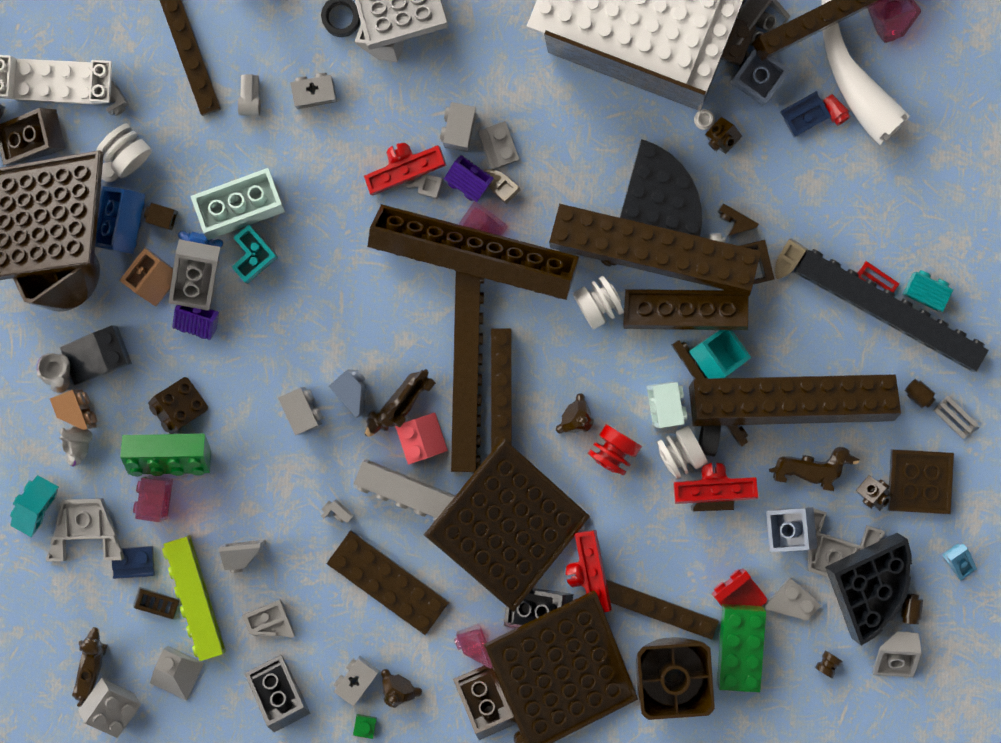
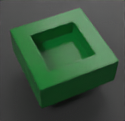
M357 714L353 736L373 739L377 717Z

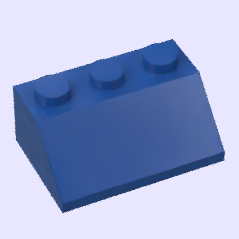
M103 186L99 202L95 247L129 254L134 253L137 245L138 229L141 225L142 209L145 205V194L127 189Z

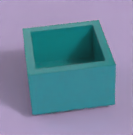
M718 330L689 351L708 379L725 378L752 358L732 330Z

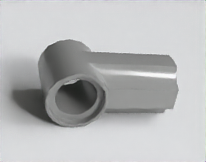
M253 74L241 75L238 114L260 116L259 76Z

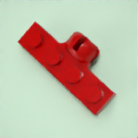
M406 143L396 144L397 149L395 150L393 146L389 147L386 152L389 164L384 168L364 175L370 195L374 196L447 166L441 147L437 145L417 154H412L410 146Z
M712 463L703 465L701 470L702 479L699 481L673 483L675 504L758 499L756 477L728 478L726 467L722 463H716L715 473H713Z
M597 531L575 533L579 561L566 566V575L576 574L567 579V582L571 587H584L586 594L594 590L597 593L603 611L610 612L612 607Z

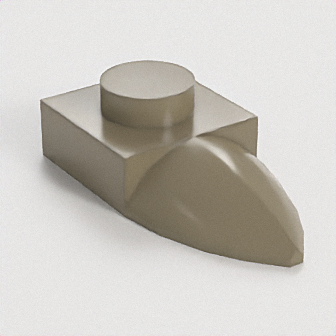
M493 169L483 170L494 178L489 188L505 204L521 191L519 186L505 174Z
M792 238L787 241L776 261V279L790 274L799 265L808 250Z

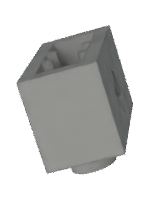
M327 73L316 74L315 78L307 79L306 76L295 78L294 82H290L296 109L337 102L333 78L331 75H327ZM312 86H315L316 89H318L315 90L314 95H312V93L310 92V90H312Z
M361 656L357 660L353 658L346 667L349 670L345 676L340 675L334 683L337 686L334 692L352 706L356 704L379 672L376 667ZM355 676H358V677H359L358 682H355V683L353 684V683L351 682V681H352V678H354Z

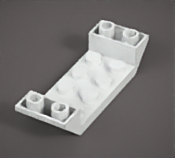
M0 55V98L18 101L92 105L110 103L112 61L91 60V62L16 59L9 55Z

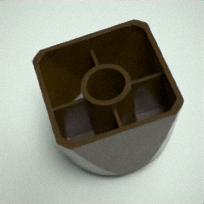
M95 255L94 266L13 278L24 302L52 311H69L84 303L94 292L100 277V264Z
M670 637L654 640L639 650L636 656V682L641 714L646 719L709 716L714 711L711 648L707 644L693 639ZM679 669L681 676L676 682H668L664 679L668 671Z

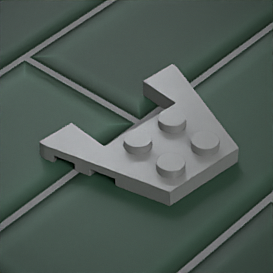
M104 498L62 500L55 524L57 525L54 537L51 538V548L46 556V562L66 561V540L103 539L104 560L124 559V554Z
M814 508L817 548L807 550L808 571L828 577L825 569L826 566L878 542L884 536L885 531L866 525L860 545L821 533L827 512Z

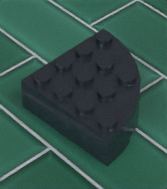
M641 139L619 218L700 237L702 207L698 191L691 176L671 153L654 143Z
M895 533L825 567L850 636L861 646L883 631L882 628L889 620L892 621L905 601L911 581L909 574L910 565H912V555L908 539L899 533Z

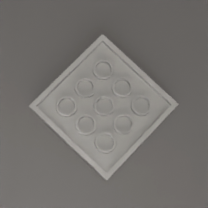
M355 0L368 50L448 28L441 0Z

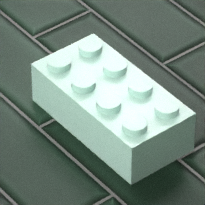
M269 168L191 196L201 228L208 240L285 212Z
M678 382L647 385L653 426L664 428L684 424V419H687L686 407L681 405V398H684L682 386H678Z

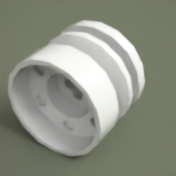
M127 123L110 132L96 149V151L101 150L104 153L103 160L106 163L113 161L111 169L121 179L137 170L152 153V149L144 140L135 141L138 134L135 131H131L132 128Z
M604 276L598 278L602 286L601 288L598 287L595 281L591 282L594 292L590 293L586 287H582L572 293L593 330L605 324L604 313H607L611 319L615 318L612 311L613 308L618 315L624 313L616 290Z
M688 425L676 431L677 442H674L669 435L666 436L669 446L666 447L661 439L657 441L659 454L668 471L676 479L681 478L678 470L680 467L686 475L689 474L686 465L688 463H691L695 469L708 464L697 439Z

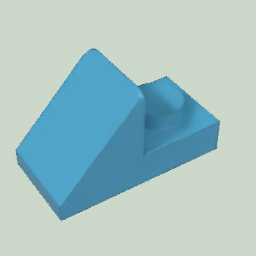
M956 544L943 553V558L960 581L977 570L972 556L964 544Z

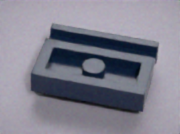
M817 91L780 111L793 137L802 134L831 117Z
M153 546L122 548L124 559L112 560L113 579L155 576Z

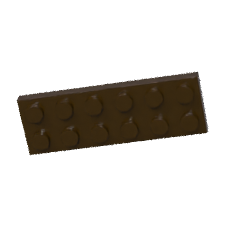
M625 289L623 328L748 330L749 296L727 290Z
M351 530L326 563L424 635L428 633L449 603L443 596Z

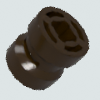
M825 650L822 655V661L818 662L815 668L833 679L836 674L835 669L840 667L843 661Z

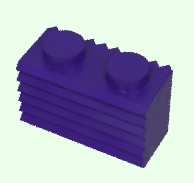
M460 155L445 175L444 180L448 182L451 188L458 189L464 193L468 200L477 203L483 197L494 178L480 169V167H477V165H474L473 162L467 160L463 155Z
M176 305L172 328L183 333L188 332V334L196 335V337L198 336L201 339L211 340L217 330L219 311L212 309L208 311Z

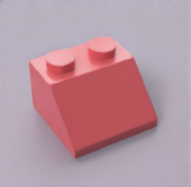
M435 412L404 422L401 427L395 426L408 465L448 451Z

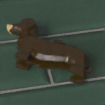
M427 369L409 374L380 412L375 410L369 412L365 436H373L380 429L388 431L389 427H394L395 425L401 427L406 421L404 416L410 412L419 394L424 390L430 391L436 384L432 378H427L429 374Z
M837 447L825 462L814 461L815 458L808 455H802V458L782 456L777 460L776 466L769 469V472L774 473L773 478L775 481L786 483L787 478L785 475H795L810 483H821L823 490L834 491L835 487L832 484L841 476L843 465H856L860 459L850 455V451L847 448Z
M96 627L90 630L84 641H79V651H82L72 693V696L79 700L77 703L78 707L83 705L95 688L102 666V658L106 654L108 644L100 642V631Z

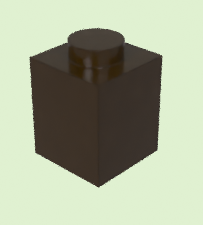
M151 203L150 207H146L144 213L145 222L172 231L178 211Z

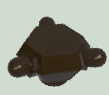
M582 393L577 394L575 402L568 405L561 416V424L556 426V432L561 434L563 432L577 433L590 430L594 419L591 417V412Z
M388 669L381 671L384 702L388 706L396 708L398 705L407 703L415 699V697L422 695V689L413 687L408 679L399 674L391 675Z

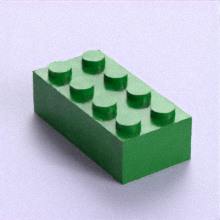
M205 434L122 435L120 458L128 475L135 477L142 476V474H151L153 476L193 474L200 476L204 473H210L211 449Z
M722 604L717 686L719 690L760 693L766 610L763 606Z

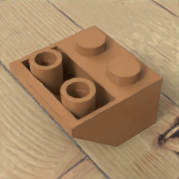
M144 248L119 281L157 307L171 288L173 268L151 250Z
M83 389L71 390L50 398L58 419L83 430L97 427L95 424L97 417L94 411L90 410L88 405L90 399L88 394L83 392Z

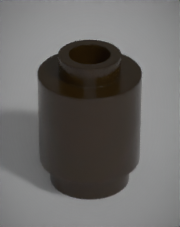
M914 379L904 390L908 393L907 396L921 408L924 406L930 407L936 400L934 398L936 393L921 380Z
M907 594L901 607L903 623L919 624V620L922 619L923 599H919V595Z

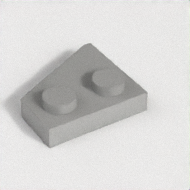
M789 577L763 607L770 611L808 621L821 605Z
M281 599L242 615L250 635L295 637Z

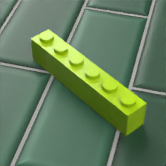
M191 535L164 543V548H162L163 556L166 560L168 559L170 567H168L171 579L175 580L176 587H174L176 597L180 598L182 603L180 607L182 617L187 619L188 626H186L189 638L192 637L194 642L192 646L194 656L198 657L200 662L224 654L226 649Z

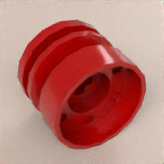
M605 424L599 434L605 441L604 445L594 442L593 445L599 448L600 451L596 453L590 449L588 454L602 467L612 473L624 476L626 471L619 467L620 464L623 463L630 467L631 464L625 459V456L636 457L642 446Z

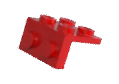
M744 568L734 571L729 576L730 579L725 583H719L711 593L721 606L722 604L762 606L767 602V597Z

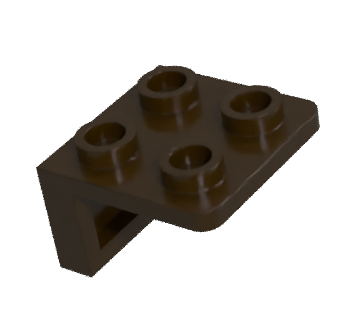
M183 377L159 392L148 402L150 411L159 418L162 428L169 432V434L177 433L183 426L208 410V405L187 377Z

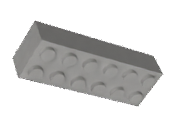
M367 459L362 462L354 481V485H357V490L367 494L370 491L377 494V498L384 501L394 500L396 501L395 505L403 509L411 507L415 509L414 513L426 517L427 514L433 516V521L438 518L455 497L451 493Z

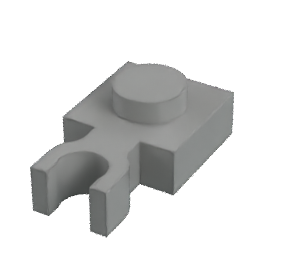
M425 174L422 175L421 179L415 178L413 184H405L407 188H419L417 193L420 195L438 199L444 179Z

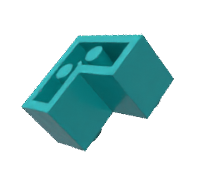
M247 225L234 237L235 241L247 254L232 266V269L248 284L278 258V255L251 225Z
M39 475L33 481L29 480L24 488V493L22 495L18 494L13 502L15 507L10 514V517H12L10 526L32 537L41 526L46 510L56 499L59 486Z

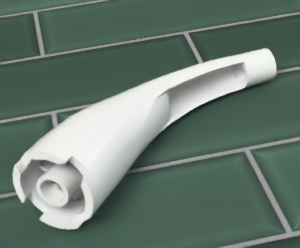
M821 0V5L831 0ZM837 23L822 31L831 70L843 97L857 120L867 133L879 145H882L884 142L882 138L887 141L901 127V123L909 119L910 115L851 58Z

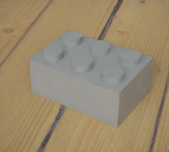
M179 239L175 253L168 303L210 310L220 247Z

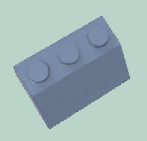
M347 369L329 387L357 418L362 416L365 410L366 384L363 382L365 377L358 370Z

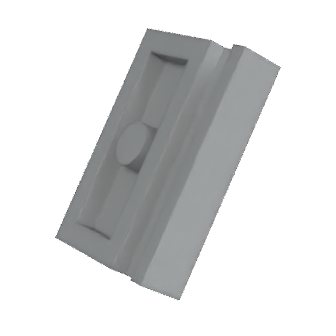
M506 121L478 131L491 170L519 160Z

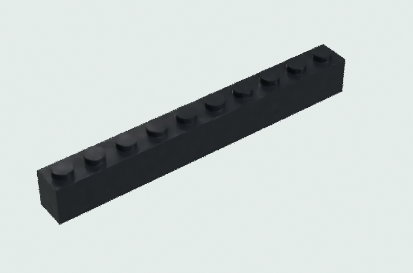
M815 249L812 251L807 250L794 271L795 274L971 372L978 371L989 351L984 348L985 344L977 339L972 341L966 338L967 334L959 329L954 331L948 328L949 324L941 319L936 321L930 318L931 314L923 309L918 311L912 308L913 304L905 299L900 301L894 298L895 294L887 289L882 291L876 288L877 284L869 279H866V281L860 279L857 272L848 269V271L842 269L839 262L830 259V261L824 259L823 254Z

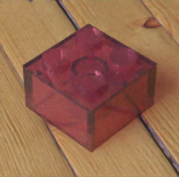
M149 475L142 477L141 481L137 482L136 493H139L138 501H135L133 506V513L136 514L135 519L162 522L168 519L173 479Z

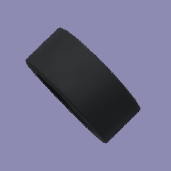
M328 0L322 8V23L333 36H350L360 25L357 6L352 0ZM337 5L347 6L353 14L351 24L343 29L332 26L329 21V13Z
M701 426L698 443L705 456H716L721 426Z

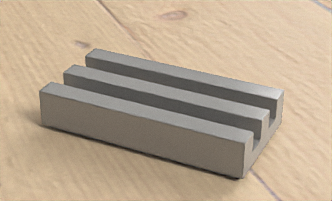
M946 396L933 410L962 439L978 425L949 396ZM947 402L970 423L969 426L946 405ZM943 408L965 430L962 432L940 409Z

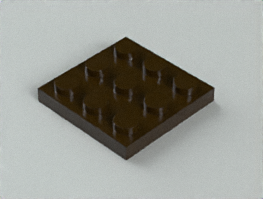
M891 449L889 491L893 497L888 504V511L951 514L954 453Z

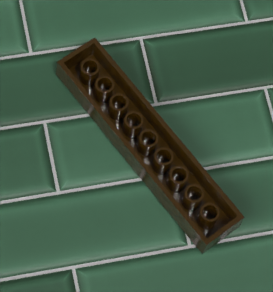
M560 203L549 241L551 249L750 296L761 254V251Z
M381 204L370 226L367 247L378 251L411 258L416 261L426 262L564 300L568 298L579 256Z
M896 374L693 379L689 386L692 426L895 421L901 414Z

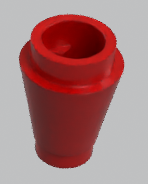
M833 94L823 100L831 116L832 123L839 126L851 117L850 111Z

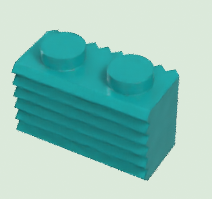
M925 271L913 272L902 295L937 312H943L954 289L950 288V284L944 280L938 279V281L931 279V274Z

